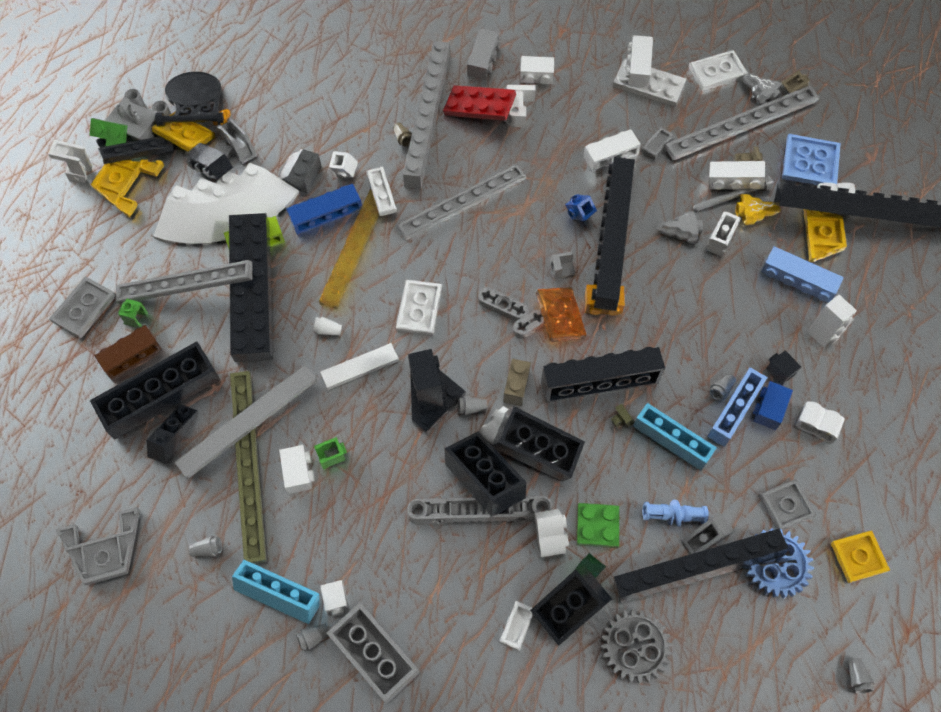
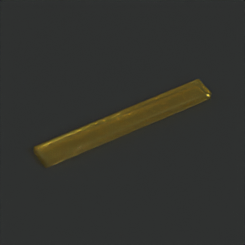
M371 188L320 297V305L334 309L338 308L377 221L379 212Z

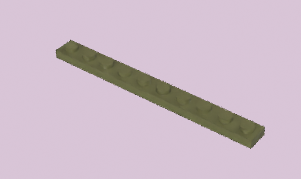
M250 371L230 373L233 418L253 404ZM255 428L235 443L243 558L253 564L267 562Z

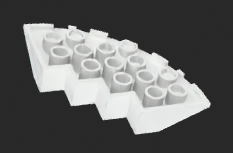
M252 163L247 165L241 176L228 171L219 178L217 183L200 178L192 191L176 185L165 202L153 237L168 243H185L190 246L192 244H217V242L226 240L224 232L229 231V215L266 213L267 217L276 216L277 218L279 216L278 213L294 201L299 194V190L265 168Z

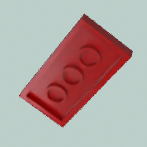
M454 85L444 106L443 113L446 116L506 121L517 94L512 89Z

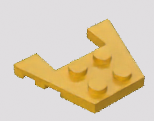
M141 159L140 161L123 160L104 164L91 183V186L130 218L138 204L136 201L124 196L140 172L157 177L164 167V163L161 160L148 162V160Z

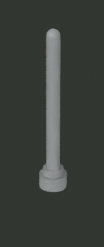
M765 176L764 189H738L693 206V210L697 212L740 197V194L773 189V180L770 176Z

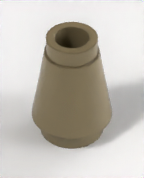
M396 123L393 129L398 143L404 147L409 146L412 133L402 123Z

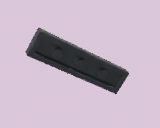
M161 136L98 148L103 164L174 151L172 142Z

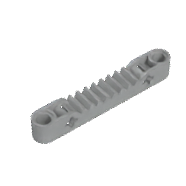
M526 496V499L491 517L474 497L414 499L408 504L407 512L409 520L417 525L444 524L448 522L469 523L470 521L475 523L478 521L535 522L534 513L539 512L536 507L542 505L549 511L552 510V502L545 496ZM417 508L423 510V513L418 516L412 512Z

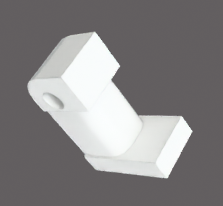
M507 85V89L515 90L517 95L506 122L511 127H525L526 106H523V101L535 102V85Z
M54 140L48 153L49 157L67 163L68 167L65 174L68 180L85 183L87 180L86 172L92 169V164L89 161L85 147Z

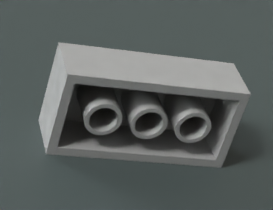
M361 602L327 632L328 636L386 704L420 673L419 669Z

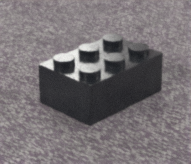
M432 349L408 354L411 379L420 414L443 409V401H446L445 383L443 375L440 373L438 356H433Z
M582 565L567 576L530 611L559 646L607 605L612 598L585 565Z

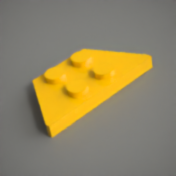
M803 209L809 262H815L844 251L847 244L843 216L836 213Z

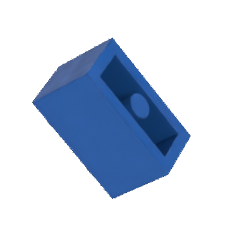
M772 381L766 387L763 386L758 396L761 398V401L756 403L753 414H755L753 422L776 431L783 421L793 390Z

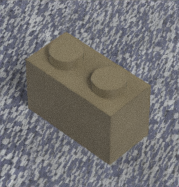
M512 358L504 390V403L518 406L523 405L531 362Z

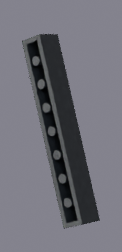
M779 528L614 576V585L622 604L784 557L788 546Z

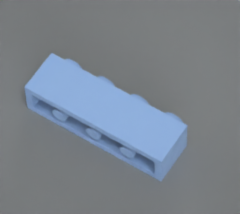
M775 246L761 270L768 277L782 281L786 285L793 286L803 293H808L828 303L837 294L844 278Z
M752 368L748 369L707 437L724 447L727 445L766 381V376Z

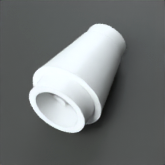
M316 317L313 332H317V335L340 336L342 325L325 317Z

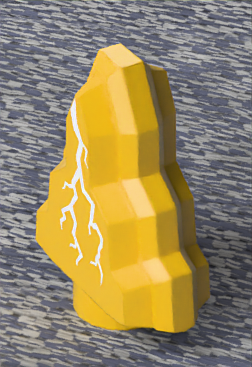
M740 194V202L736 203L735 208L736 216L742 217L744 225H754L756 221H762L765 216H773L781 211L780 206L774 205L773 202L762 201L760 198L752 197L750 194Z

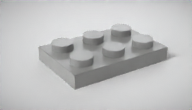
M85 276L49 320L81 339L115 299L116 294Z

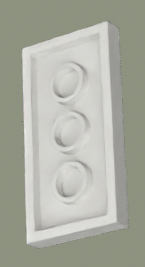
M627 59L623 60L612 87L673 107L676 106L686 83V78L651 67L648 87L628 85V78H625L626 68L629 65H626Z

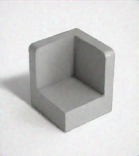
M573 252L551 255L550 266L554 280L575 276L572 263Z

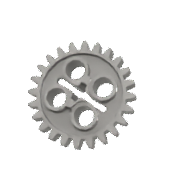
M634 609L631 610L630 615L624 610L622 618L616 614L614 616L616 622L608 621L611 628L605 627L603 629L607 636H601L600 638L606 642V644L600 646V649L606 650L602 658H609L610 660L606 666L613 665L615 667L612 674L618 671L621 672V680L628 676L629 683L636 678L637 683L640 684L642 683V677L648 683L651 681L650 674L655 679L658 678L657 670L662 673L665 672L662 664H670V661L665 657L672 655V652L668 651L667 648L673 644L666 642V639L671 635L663 634L662 632L666 626H658L659 618L652 621V613L644 617L643 610L638 615H636ZM638 627H644L647 630V637H641L638 634ZM618 633L626 635V644L618 642ZM650 639L654 640V643L645 644L638 650L633 648L626 652L618 653V649L630 647L634 641L636 644H640ZM646 648L654 650L655 659H649L646 656ZM625 655L633 656L635 659L634 666L626 664L624 660Z

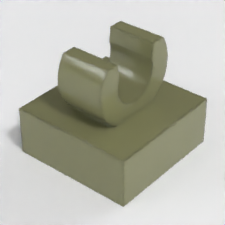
M622 404L615 407L619 413L611 418L615 426L619 427L626 422L630 427L635 423Z

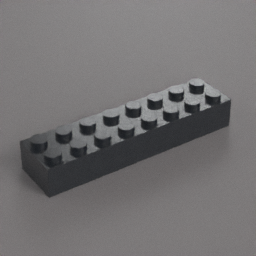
M266 213L229 215V264L246 260L252 262V280L230 284V355L235 362L272 360L273 331L269 220Z

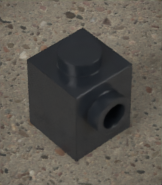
M785 350L781 354L775 353L768 360L770 363L766 369L781 385H784L802 367Z

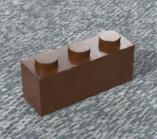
M144 325L135 329L128 336L120 338L108 348L102 349L94 356L107 376L113 380L156 354L162 348L148 327Z

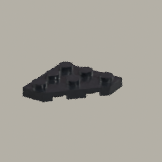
M441 370L440 373H442L445 383L446 401H443V409L420 414L411 379L412 423L426 435L458 403V398H463L466 395V391Z

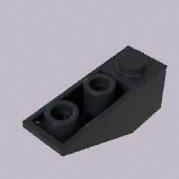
M180 404L146 440L147 457L166 464L179 448L198 410Z

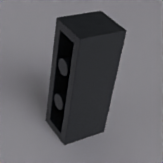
M203 143L197 144L184 154L187 158L186 163L192 170H197L200 174H205L208 178L212 177L218 180L233 168L225 153Z

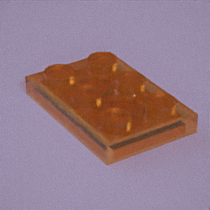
M572 287L538 289L536 296L550 342L585 339L587 334Z

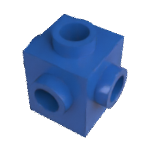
M576 194L565 204L568 209V215L572 220L585 221L597 212L591 197L588 195Z

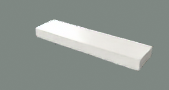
M392 343L323 370L320 373L327 389L330 390L399 362V358Z

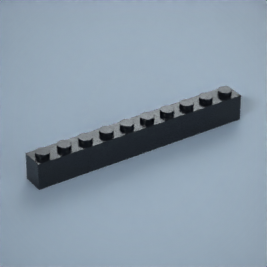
M614 157L613 164L609 163L608 174H611V177H607L606 187H609V190L606 189L604 200L608 201L603 206V214H606V217L602 216L601 227H604V231L600 230L599 241H602V245H598L597 255L600 256V259L596 260L595 270L599 271L598 274L594 275L593 285L597 286L596 289L592 290L591 300H595L594 308L617 311L635 159Z
M785 180L784 184H777L774 205L941 228V205H938V201L926 199V203L920 202V198L909 197L908 200H902L903 196L891 195L890 198L884 197L885 194L873 192V196L866 195L867 191L855 190V193H849V189L839 187L837 191L831 190L832 186L820 185V188H813L814 184L802 183V186H797L795 181Z

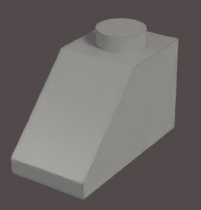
M721 514L708 520L682 541L689 552L693 554L712 548L735 531L724 515Z

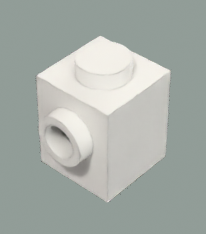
M333 151L329 168L339 178H353L358 161L349 153Z

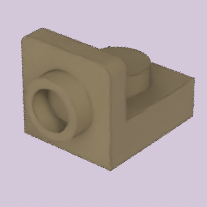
M798 70L781 83L788 94L809 86L810 80L806 74L802 75Z
M757 146L753 148L751 153L735 154L733 159L734 161H763V155Z

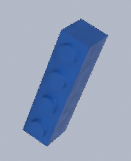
M353 184L286 208L297 235L363 210L361 199Z

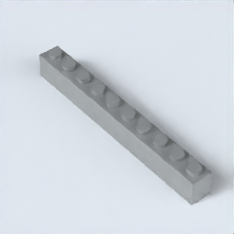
M433 42L403 171L404 187L422 188L450 61V43Z

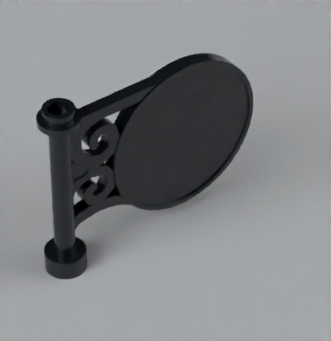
M186 72L172 78L165 86V94L167 100L176 107V112L173 116H164L163 112L155 113L157 127H163L165 123L217 121L218 125L224 123V114L219 111V100L222 93L220 81L215 76L205 72Z

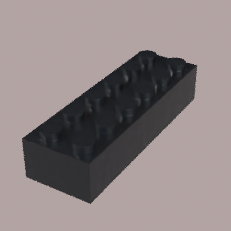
M198 341L96 396L90 402L105 431L115 440L218 382L220 378Z
M645 347L638 351L627 350L620 354L608 353L602 357L589 356L584 360L577 361L571 359L559 364L549 363L543 366L541 377L545 403L656 385L660 382L665 365L659 347Z

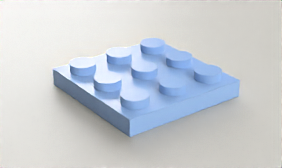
M788 134L782 179L810 183L817 186L820 183L837 184L841 143Z

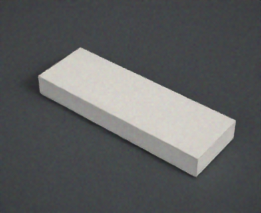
M380 167L366 171L379 215L384 216L396 213L397 208L384 168Z

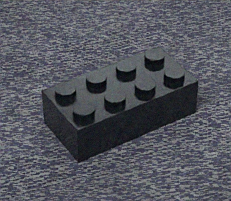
M513 406L506 411L492 446L563 482L572 478L585 441Z
M478 431L444 448L445 465L491 517L526 499L527 482Z

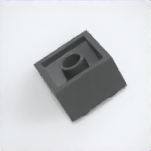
M304 149L291 154L278 177L297 190L308 193L322 167L319 154Z

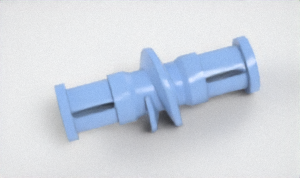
M676 499L672 500L669 505L644 502L642 509L644 520H649V518L667 521L668 525H672L673 520H675L677 527L681 526L682 521H695L704 524L708 521L709 517L707 506H680L679 501Z

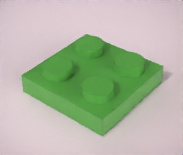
M578 503L577 545L618 548L619 506Z

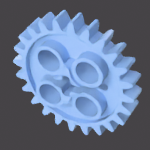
M790 531L783 535L790 556L785 555L784 557L763 562L762 564H768L766 566L756 564L745 568L749 569L745 576L753 577L750 584L757 582V591L764 588L766 596L772 592L773 598L778 597L779 593L783 599L788 594L793 597L796 595V591L798 593L802 592V586H808L807 580L813 577L808 573L814 570V567L808 565L813 561V558L806 556L810 550H803L805 542L798 544V536L793 539L790 538ZM795 560L796 563H789L788 561ZM786 569H791L795 577L789 576ZM765 570L771 571L774 579L768 578Z

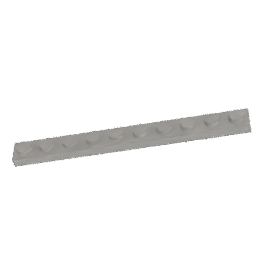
M809 85L669 142L665 145V149L674 161L818 101L819 96Z

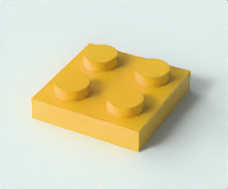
M872 530L831 542V546L848 584L890 571Z

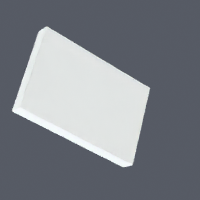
M734 50L691 62L688 66L702 91L741 80L748 74Z
M413 280L405 281L396 331L434 335L442 284Z

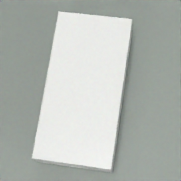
M515 601L499 643L520 651L533 618V614L530 611L532 607Z

